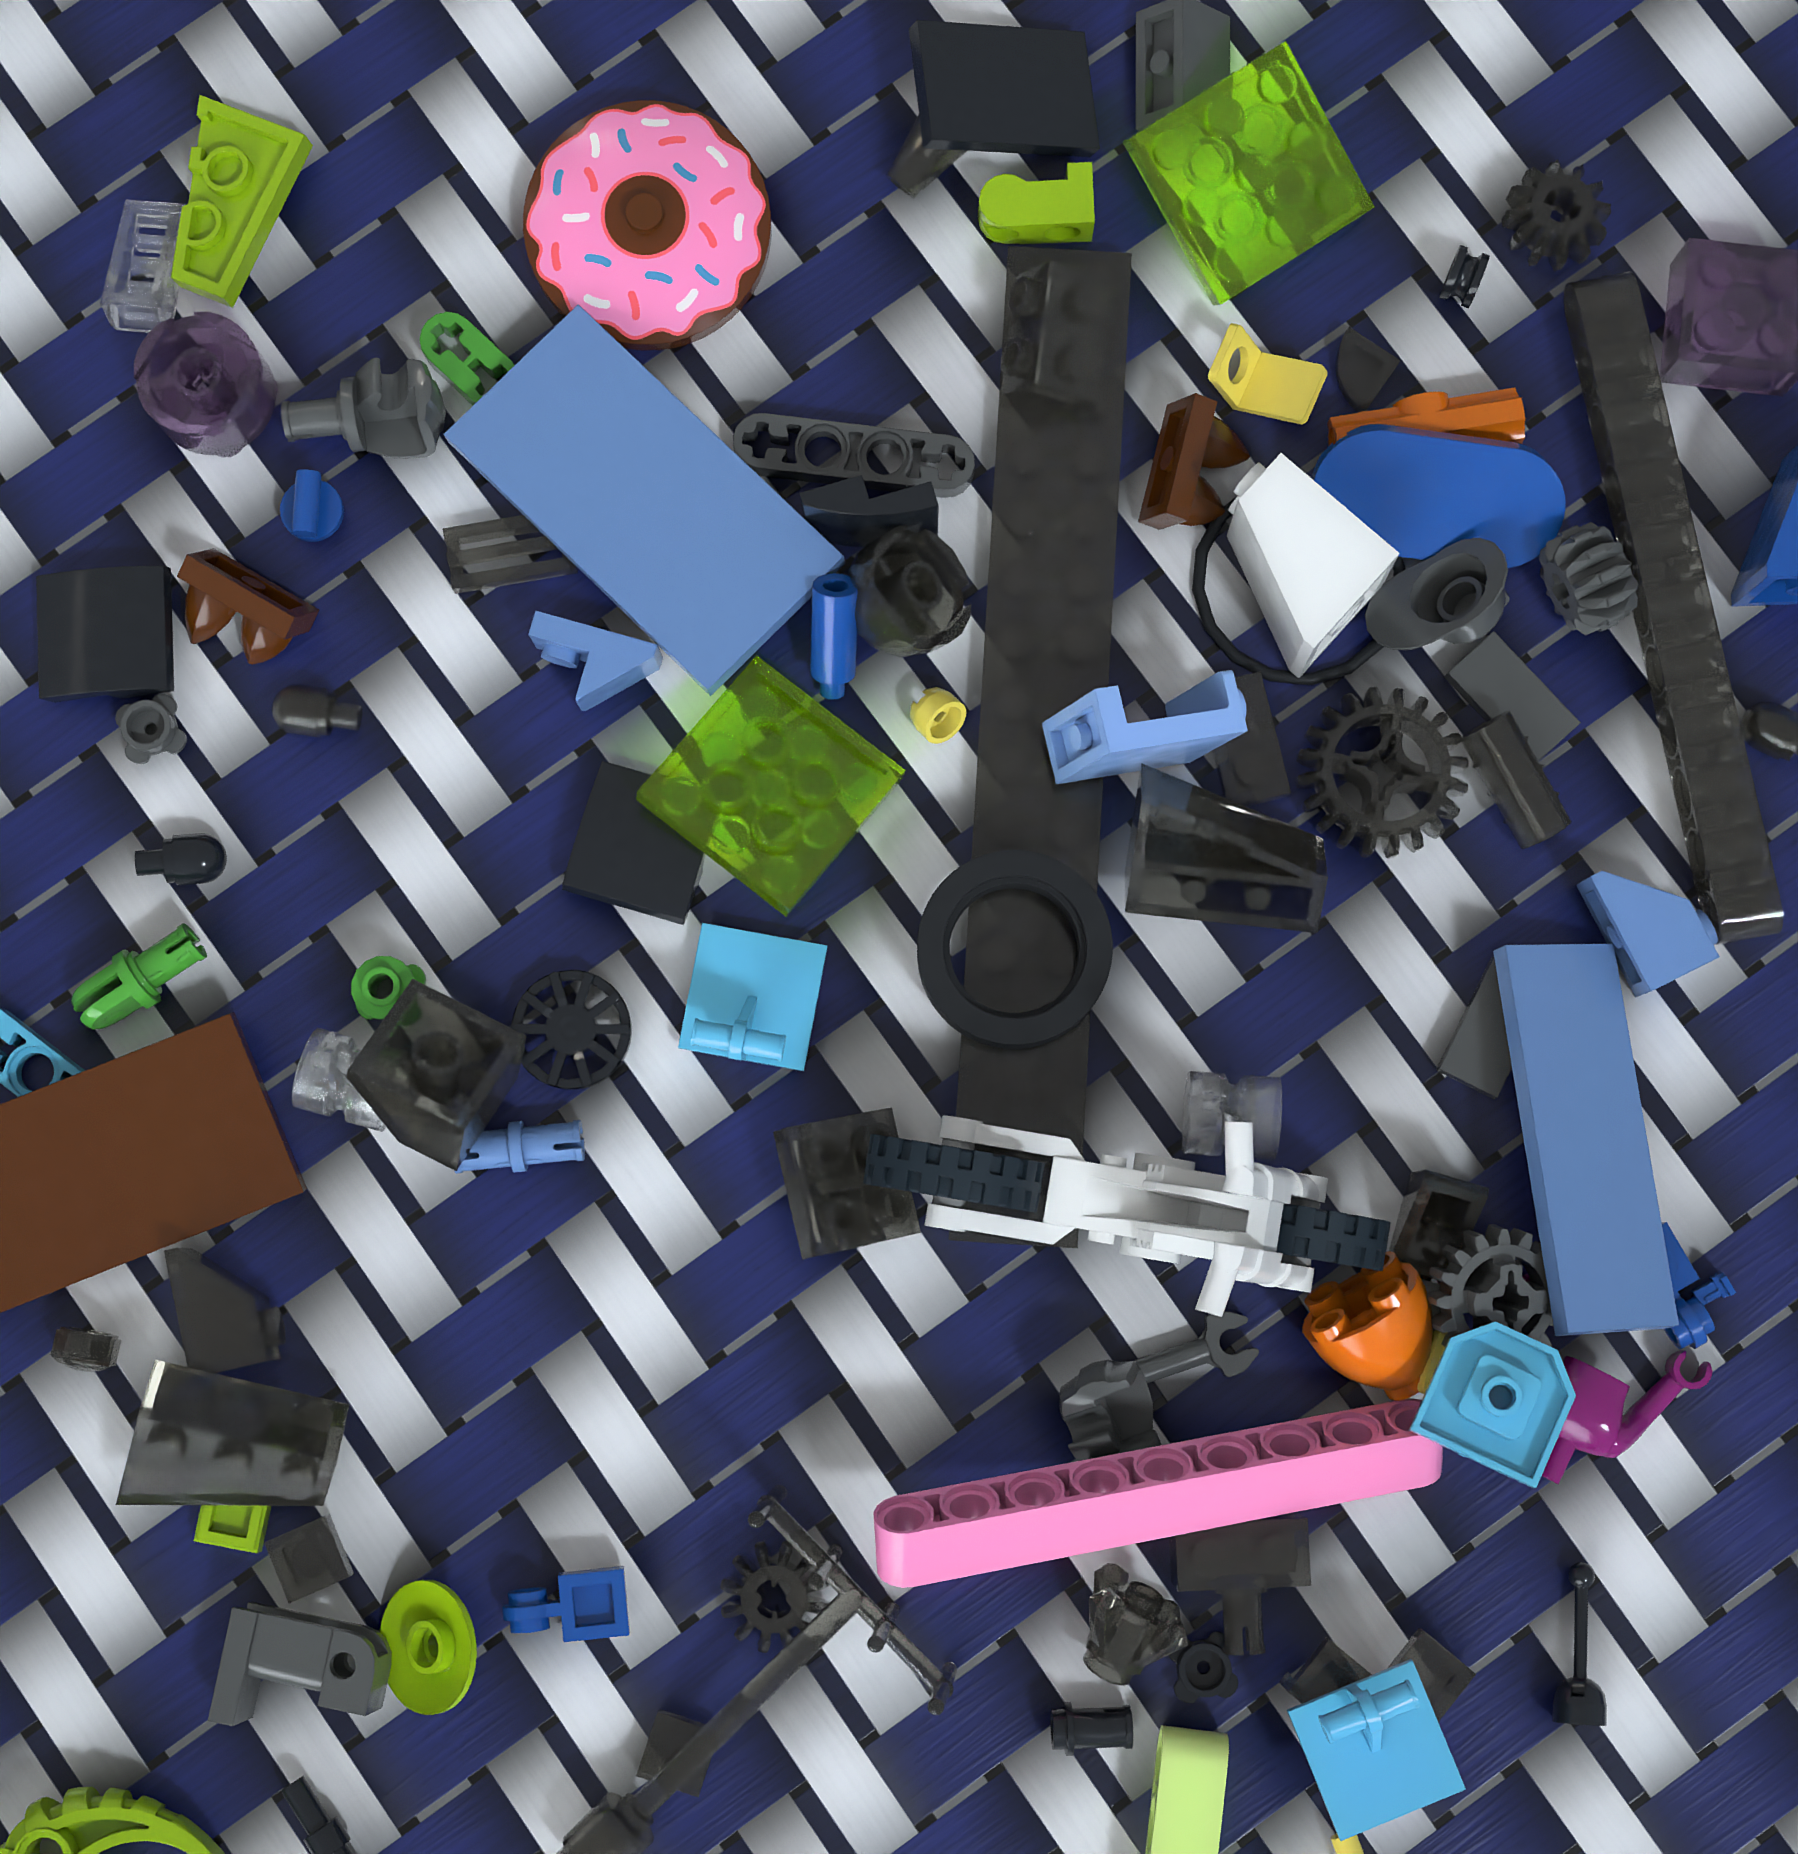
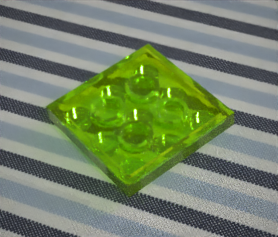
M1286 41L1275 45L1122 141L1213 306L1223 304L1375 208Z
M756 655L637 791L636 800L787 917L898 785L906 770Z

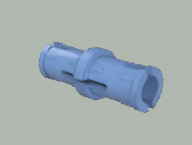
M581 1120L528 1127L524 1126L523 1121L509 1122L508 1129L451 1133V1155H456V1159L452 1161L454 1172L458 1174L463 1173V1171L512 1167L515 1173L527 1171L528 1165L569 1160L584 1161V1138H580V1134H583Z

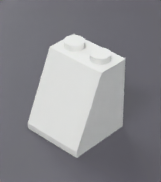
M1280 453L1267 468L1258 462L1235 488L1234 493L1238 496L1228 509L1233 514L1227 538L1289 671L1300 678L1382 587L1400 553L1292 461Z

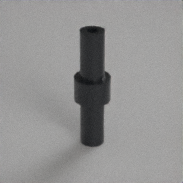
M304 1776L281 1790L284 1798L308 1834L303 1841L311 1854H352L346 1844L351 1840L349 1834L338 1817L330 1819Z

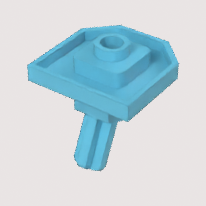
M1495 1321L1448 1339L1409 1431L1531 1488H1536L1576 1394L1557 1349Z

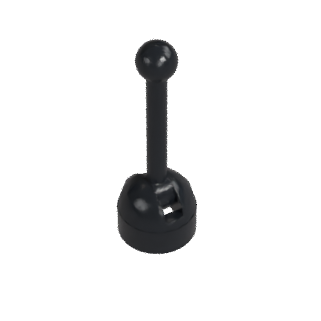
M1578 1562L1571 1566L1568 1573L1571 1584L1575 1586L1574 1675L1563 1681L1555 1691L1553 1722L1607 1726L1605 1694L1598 1684L1587 1678L1588 1587L1593 1584L1595 1573L1589 1564Z

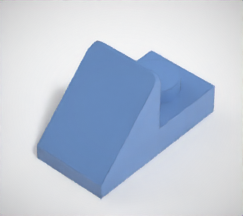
M535 611L528 634L535 647L542 650L541 658L569 668H577L579 660L586 662L576 694V703L581 711L593 708L660 670L663 660L658 644Z

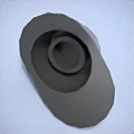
M1482 538L1464 539L1398 573L1385 582L1370 599L1365 614L1367 631L1378 644L1392 650H1412L1431 644L1439 639L1453 644L1471 643L1484 637L1496 626L1503 614L1504 607L1509 602L1510 597L1504 588L1508 573L1505 554L1492 541Z

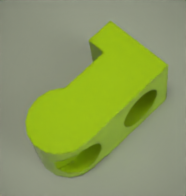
M1092 162L1067 163L1065 180L1026 182L1012 174L994 176L985 183L980 191L978 222L981 231L990 240L1003 244L1092 242L1095 224Z

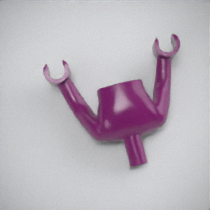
M1528 1274L1522 1276L1526 1282L1531 1281ZM1679 1350L1671 1354L1666 1360V1374L1623 1415L1624 1402L1630 1386L1587 1363L1566 1356L1563 1364L1576 1397L1542 1477L1559 1484L1575 1449L1596 1456L1618 1457L1642 1436L1651 1423L1683 1388L1699 1389L1705 1386L1712 1376L1711 1364L1704 1361L1698 1367L1695 1377L1690 1381H1686L1680 1373L1681 1363L1686 1358V1350Z

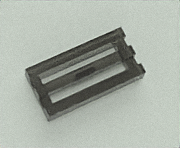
M524 515L442 529L444 541L447 545L446 555L451 571V587L455 594L578 573L577 567L562 553V558L465 574L464 565L557 550L558 548L545 536L461 550L462 544L538 532L539 530Z

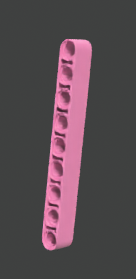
M1404 1399L897 1495L882 1501L873 1512L877 1574L882 1581L891 1586L901 1588L916 1587L1425 1487L1435 1483L1441 1476L1443 1446L1409 1431L1422 1400Z

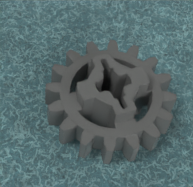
M1488 1224L1485 1238L1482 1234L1470 1229L1463 1232L1466 1246L1463 1250L1446 1244L1442 1250L1450 1263L1446 1269L1440 1267L1430 1268L1429 1274L1441 1282L1439 1290L1427 1293L1428 1302L1440 1307V1312L1432 1317V1328L1442 1333L1448 1332L1441 1343L1444 1347L1449 1338L1471 1330L1464 1319L1463 1313H1469L1473 1317V1329L1496 1321L1541 1343L1552 1346L1549 1338L1544 1333L1549 1325L1553 1327L1554 1325L1541 1244L1537 1241L1532 1243V1234L1513 1228L1509 1233L1506 1228L1495 1224ZM1515 1258L1525 1267L1531 1281L1526 1282L1522 1278V1265L1515 1263Z

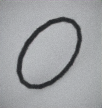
M1236 497L1224 506L1225 513L1210 522L1196 548L1192 592L1204 630L1231 662L1270 682L1311 686L1352 674L1384 648L1383 645L1372 640L1347 662L1312 673H1303L1300 678L1296 677L1291 671L1271 669L1239 652L1216 625L1205 592L1208 552L1224 522L1233 515L1228 509ZM1398 556L1392 567L1394 571L1393 577L1406 570L1402 557Z

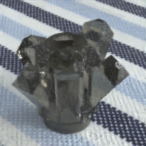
M1107 1563L1094 1571L1093 1595L1089 1597L1090 1633L1087 1637V1650L1083 1656V1661L1087 1668L1099 1678L1115 1685L1124 1686L1130 1683L1133 1675H1140L1145 1666L1188 1646V1642L1180 1617V1608L1174 1601L1164 1599L1157 1590L1142 1582L1132 1581L1128 1583L1129 1573L1117 1564Z

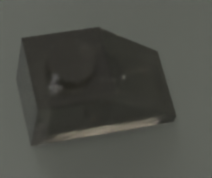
M193 1248L164 1250L190 1379L208 1377L281 1359L279 1345L286 1343L285 1325L279 1308L277 1306L270 1307L267 1295Z

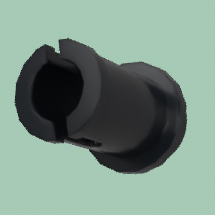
M1064 1702L1063 1709H1051L1050 1733L1052 1749L1065 1750L1066 1756H1073L1074 1749L1118 1747L1132 1749L1133 1719L1130 1705L1072 1709L1071 1702Z

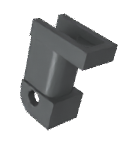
M253 1601L248 1602L247 1608L232 1607L208 1721L235 1726L253 1718L261 1679L319 1691L320 1696L317 1706L367 1716L383 1707L392 1656L388 1641L378 1630L357 1623H349ZM348 1654L354 1658L355 1670L348 1664Z

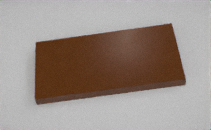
M235 1012L0 1104V1313L303 1193L307 1189Z

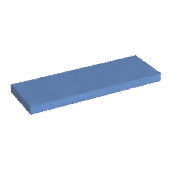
M1614 944L1504 945L1494 950L1493 953L1555 1336L1666 1329L1678 1326L1679 1321Z

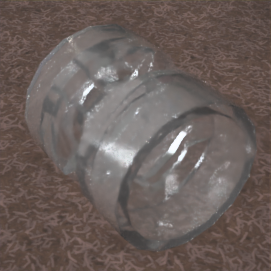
M317 1028L308 1039L297 1067L292 1090L293 1107L331 1117L338 1110H342L345 1122L383 1132L393 1116L401 1094L406 1074L407 1054L373 1043H369L360 1050L357 1049L354 1038Z
M1189 1071L1186 1078L1183 1101V1154L1220 1156L1225 1150V1121L1252 1122L1253 1158L1275 1160L1278 1152L1282 1118V1084L1280 1077L1243 1075L1237 1084H1231L1225 1073Z

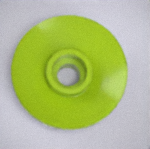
M435 1580L410 1582L400 1588L390 1599L381 1621L380 1633L387 1639L392 1652L388 1684L394 1695L408 1709L423 1715H434L452 1709L467 1693L476 1667V1636L471 1617L464 1603L451 1588Z

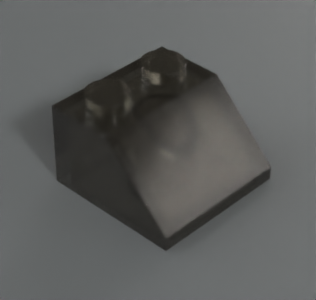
M412 979L348 1068L346 1078L399 1143L457 1171L518 1079L527 1036Z

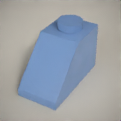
M1600 871L1576 885L1606 943L1614 944L1617 964L1635 998L1651 992L1720 957L1714 947L1718 942V937L1712 922L1702 910L1698 909L1695 911L1689 899L1605 871Z

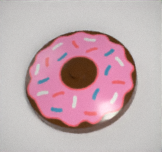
M656 100L622 102L597 110L578 120L551 144L541 158L529 183L523 211L525 248L536 279L548 300L563 317L567 316L577 305H580L625 349L647 351L676 348L700 340L721 328L743 308L754 293L766 268L770 252L772 225L769 198L763 178L750 153L728 129L702 112L672 102Z

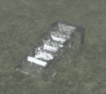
M125 200L100 305L111 327L114 329L156 334L171 333L179 292V285L171 278L181 210L186 204ZM139 227L166 229L165 236L138 234ZM136 252L159 253L160 257L157 258L135 255ZM132 277L154 278V282L132 281Z

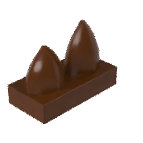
M1194 393L1167 404L1138 519L1139 523L1158 530L1177 524L1196 526L1214 521L1225 513L1223 504L1215 489L1205 478L1200 476L1201 467L1212 469L1235 466L1248 460L1250 454L1238 435L1224 421L1214 416L1217 401Z
M214 548L187 554L177 575L178 578L189 584L185 599V621L191 644L200 643L216 635L238 612L243 615L241 621L243 650L248 663L252 665L274 658L286 648L294 636L309 632L319 612V609Z

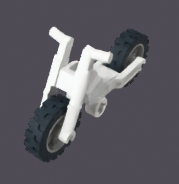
M947 1115L942 1116L939 1137L943 1138L942 1145L890 1136L870 1135L863 1184L933 1195L932 1204L928 1203L925 1226L960 1232L969 1230L1052 1245L1073 1229L1079 1228L1089 1230V1241L1114 1245L1115 1235L1122 1236L1119 1254L1177 1264H1180L1181 1255L1211 1259L1212 1262L1195 1308L1198 1311L1211 1315L1223 1316L1235 1280L1258 1283L1265 1287H1279L1311 1293L1315 1269L1311 1268L1312 1259L1383 1271L1391 1222L1320 1209V1202L1325 1203L1328 1178L1296 1173L1287 1168H1275L1255 1163L1253 1158L1252 1122L1225 1121L1226 1176L1195 1171V1162L1144 1153H1135L1133 1169L1126 1168L1127 1158L1101 1154L1100 1164L1086 1162L1071 1139L986 1125L982 1121ZM975 1144L1053 1157L1042 1222L965 1209L966 1201L1037 1213L1045 1163L974 1150Z

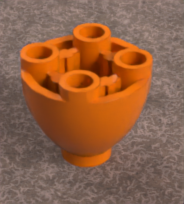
M1387 1251L1385 1253L1383 1271L1362 1268L1361 1272L1352 1275L1340 1284L1335 1281L1326 1282L1313 1289L1307 1295L1304 1303L1310 1312L1304 1319L1302 1333L1318 1355L1330 1367L1350 1380L1366 1386L1383 1389L1387 1397L1393 1401L1404 1400L1419 1393L1417 1389L1420 1381L1419 1376L1423 1373L1431 1353L1433 1315L1431 1303L1427 1299L1426 1287L1417 1270L1410 1263L1400 1262L1394 1252Z

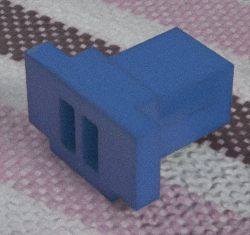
M1721 1271L1710 1276V1281L1691 1290L1693 1296L1703 1306L1718 1297L1724 1299L1736 1293L1727 1276Z

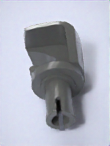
M372 358L356 372V376L341 378L340 390L337 391L336 397L296 402L283 401L281 404L283 430L288 442H295L299 439L342 435L343 439L348 441L352 452L367 451L390 458H425L433 454L436 450L439 435L444 429L446 415L443 398L437 382L432 379L427 365L421 360L415 359L407 360L405 365L396 373L382 374L380 358Z
M1102 1360L1093 1362L1080 1369L1076 1377L1061 1386L1059 1412L1072 1436L1073 1443L1068 1444L1069 1449L1078 1461L1162 1445L1157 1432L1152 1430L1153 1402L1145 1376L1136 1361L1114 1362Z

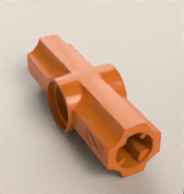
M1516 387L1452 398H1448V394L1445 392H1426L1403 398L1392 405L1393 407L1330 417L1327 423L1328 446L1332 442L1334 445L1340 438L1347 436V432L1369 424H1386L1522 444L1525 440L1526 418L1522 398L1519 397Z

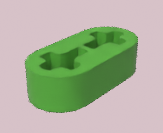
M444 312L436 314L428 319L421 329L419 339L421 350L429 364L472 405L485 392L479 376L475 374L480 367L492 378L497 379L515 366L471 322L458 313ZM445 333L453 338L461 333L458 339L468 357L461 361L450 350H445L438 355L441 351L437 341L438 337Z

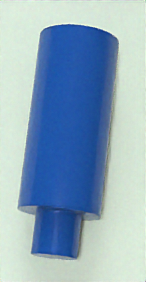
M837 573L819 576L813 581L810 675L814 680L820 682V695L826 699H839L845 694V683L850 682L856 675L859 583L848 575Z

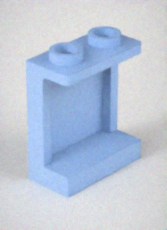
M1233 671L1217 672L1167 702L1165 705L1166 718L1127 723L1118 685L1090 691L1042 722L1056 784L1190 763L1247 732L1248 729L1245 721L1246 702L1242 692L1237 688Z

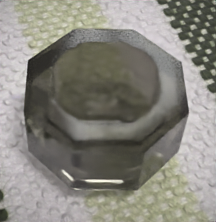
M60 1326V1329H56L51 1356L58 1363L74 1370L86 1372L108 1370L116 1366L121 1340L118 1339L119 1336L110 1333Z

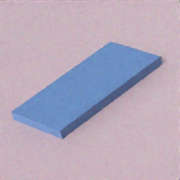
M577 305L444 433L445 438L452 447L710 696L812 597V585L816 578L825 574L836 573L845 564L844 556L580 305Z

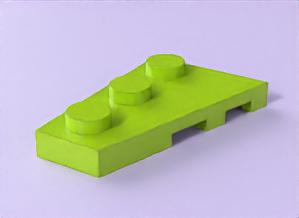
M199 95L196 115L201 120L197 147H191L188 169L193 173L188 204L182 207L171 278L183 289L233 308L313 145L305 134Z

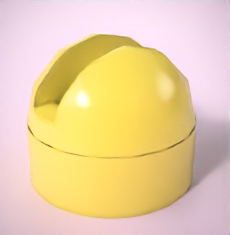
M938 687L928 688L922 691L925 696L917 704L914 701L912 702L910 717L919 733L929 742L939 744L949 740L960 730L966 718V708L952 693Z

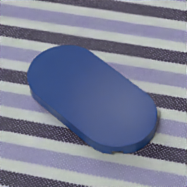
M1369 424L1347 432V436L1340 438L1334 445L1332 442L1320 455L1312 474V479L1398 551L1400 553L1399 557L1426 560L1460 540L1482 538L1494 542L1505 554L1507 567L1513 568L1525 564L1540 555V550L1546 547V543L1557 536L1565 515V494L1554 468L1536 450L1526 445L1509 441L1386 424Z

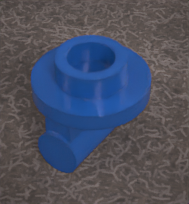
M300 469L296 471L295 484L285 492L281 500V520L287 530L296 538L307 542L322 541L333 535L340 527L344 516L343 501L330 484L321 480L322 474L320 472Z

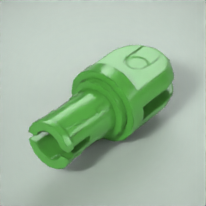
M182 923L175 931L140 954L124 949L112 956L111 965L86 980L73 993L71 1000L75 1012H83L80 1021L90 1029H103L121 1021L142 1006L150 1009L161 1002V985L196 962L207 958L204 946H195L200 941L197 935L188 925Z

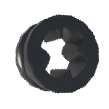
M1460 245L1444 281L1439 298L1447 300L1451 296H1457L1461 300V306L1469 308L1484 275L1490 255L1482 253L1478 257H1472L1468 253V247Z

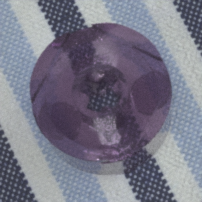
M207 311L193 312L195 314L193 316L174 320L172 317L159 323L144 338L134 360V378L136 379L139 399L144 410L173 442L188 451L220 457H232L238 454L243 447L250 444L263 432L274 411L278 389L277 382L268 363L246 332L235 322L222 315ZM202 382L210 384L207 388L201 387L198 389Z

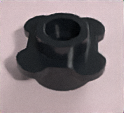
M1215 1631L1207 1639L1190 1641L1186 1637H1178L1171 1642L1168 1648V1655L1176 1664L1178 1677L1174 1684V1692L1181 1701L1194 1703L1199 1697H1212L1215 1695L1228 1698L1236 1692L1238 1678L1232 1673L1229 1660L1233 1644L1226 1634ZM1201 1661L1208 1662V1672H1198V1663Z

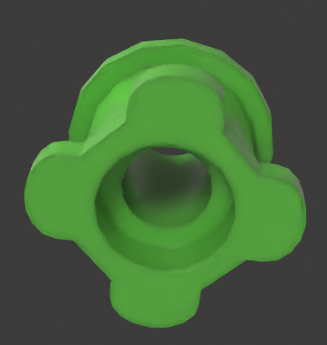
M376 956L366 960L356 970L351 983V994L358 1013L369 1020L393 1019L397 1025L403 1027L413 1024L419 1016L416 1000L419 989L426 984V975L417 965L410 964L406 966L402 961L391 956ZM392 979V993L384 999H379L377 994L379 984L383 980Z

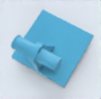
M702 923L678 1048L727 1057L729 1059L804 1071L828 946Z
M1411 1659L1287 1710L1340 1841L1466 1790L1417 1669Z

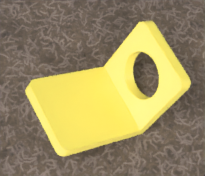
M1231 323L1209 370L1208 379L1233 410L1302 425L1309 419L1328 372L1322 364L1261 352L1241 325ZM1239 348L1240 365L1235 377L1230 381L1228 374L1229 362L1234 351Z

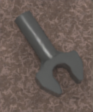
M1224 1311L1222 1317L1211 1314L1204 1316L1205 1327L1198 1339L1136 1359L1135 1361L1142 1370L1147 1383L1206 1363L1219 1368L1224 1376L1232 1377L1244 1372L1258 1356L1259 1350L1257 1348H1246L1234 1354H1227L1221 1349L1219 1340L1222 1333L1248 1322L1246 1316Z

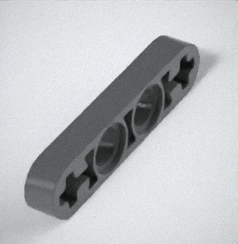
M758 413L744 418L736 426L733 435L734 452L752 470L763 477L832 484L862 475L866 489L890 492L931 481L936 497L948 498L963 493L971 485L975 470L974 454L970 446L961 438L946 434ZM766 431L769 432L771 443L789 446L788 434H798L795 442L797 463H786L788 459L787 450L779 448H768L765 452V458H755L752 447L745 445V442L756 441L758 432ZM818 437L832 438L841 448L839 459L829 467L814 466L805 456L807 445ZM880 444L895 446L903 456L901 466L891 474L882 475L875 473L867 463L869 452ZM912 448H921V462L940 463L942 453L954 454L955 464L964 467V470H955L951 475V480L939 479L937 468L919 465L920 478H910L913 467Z

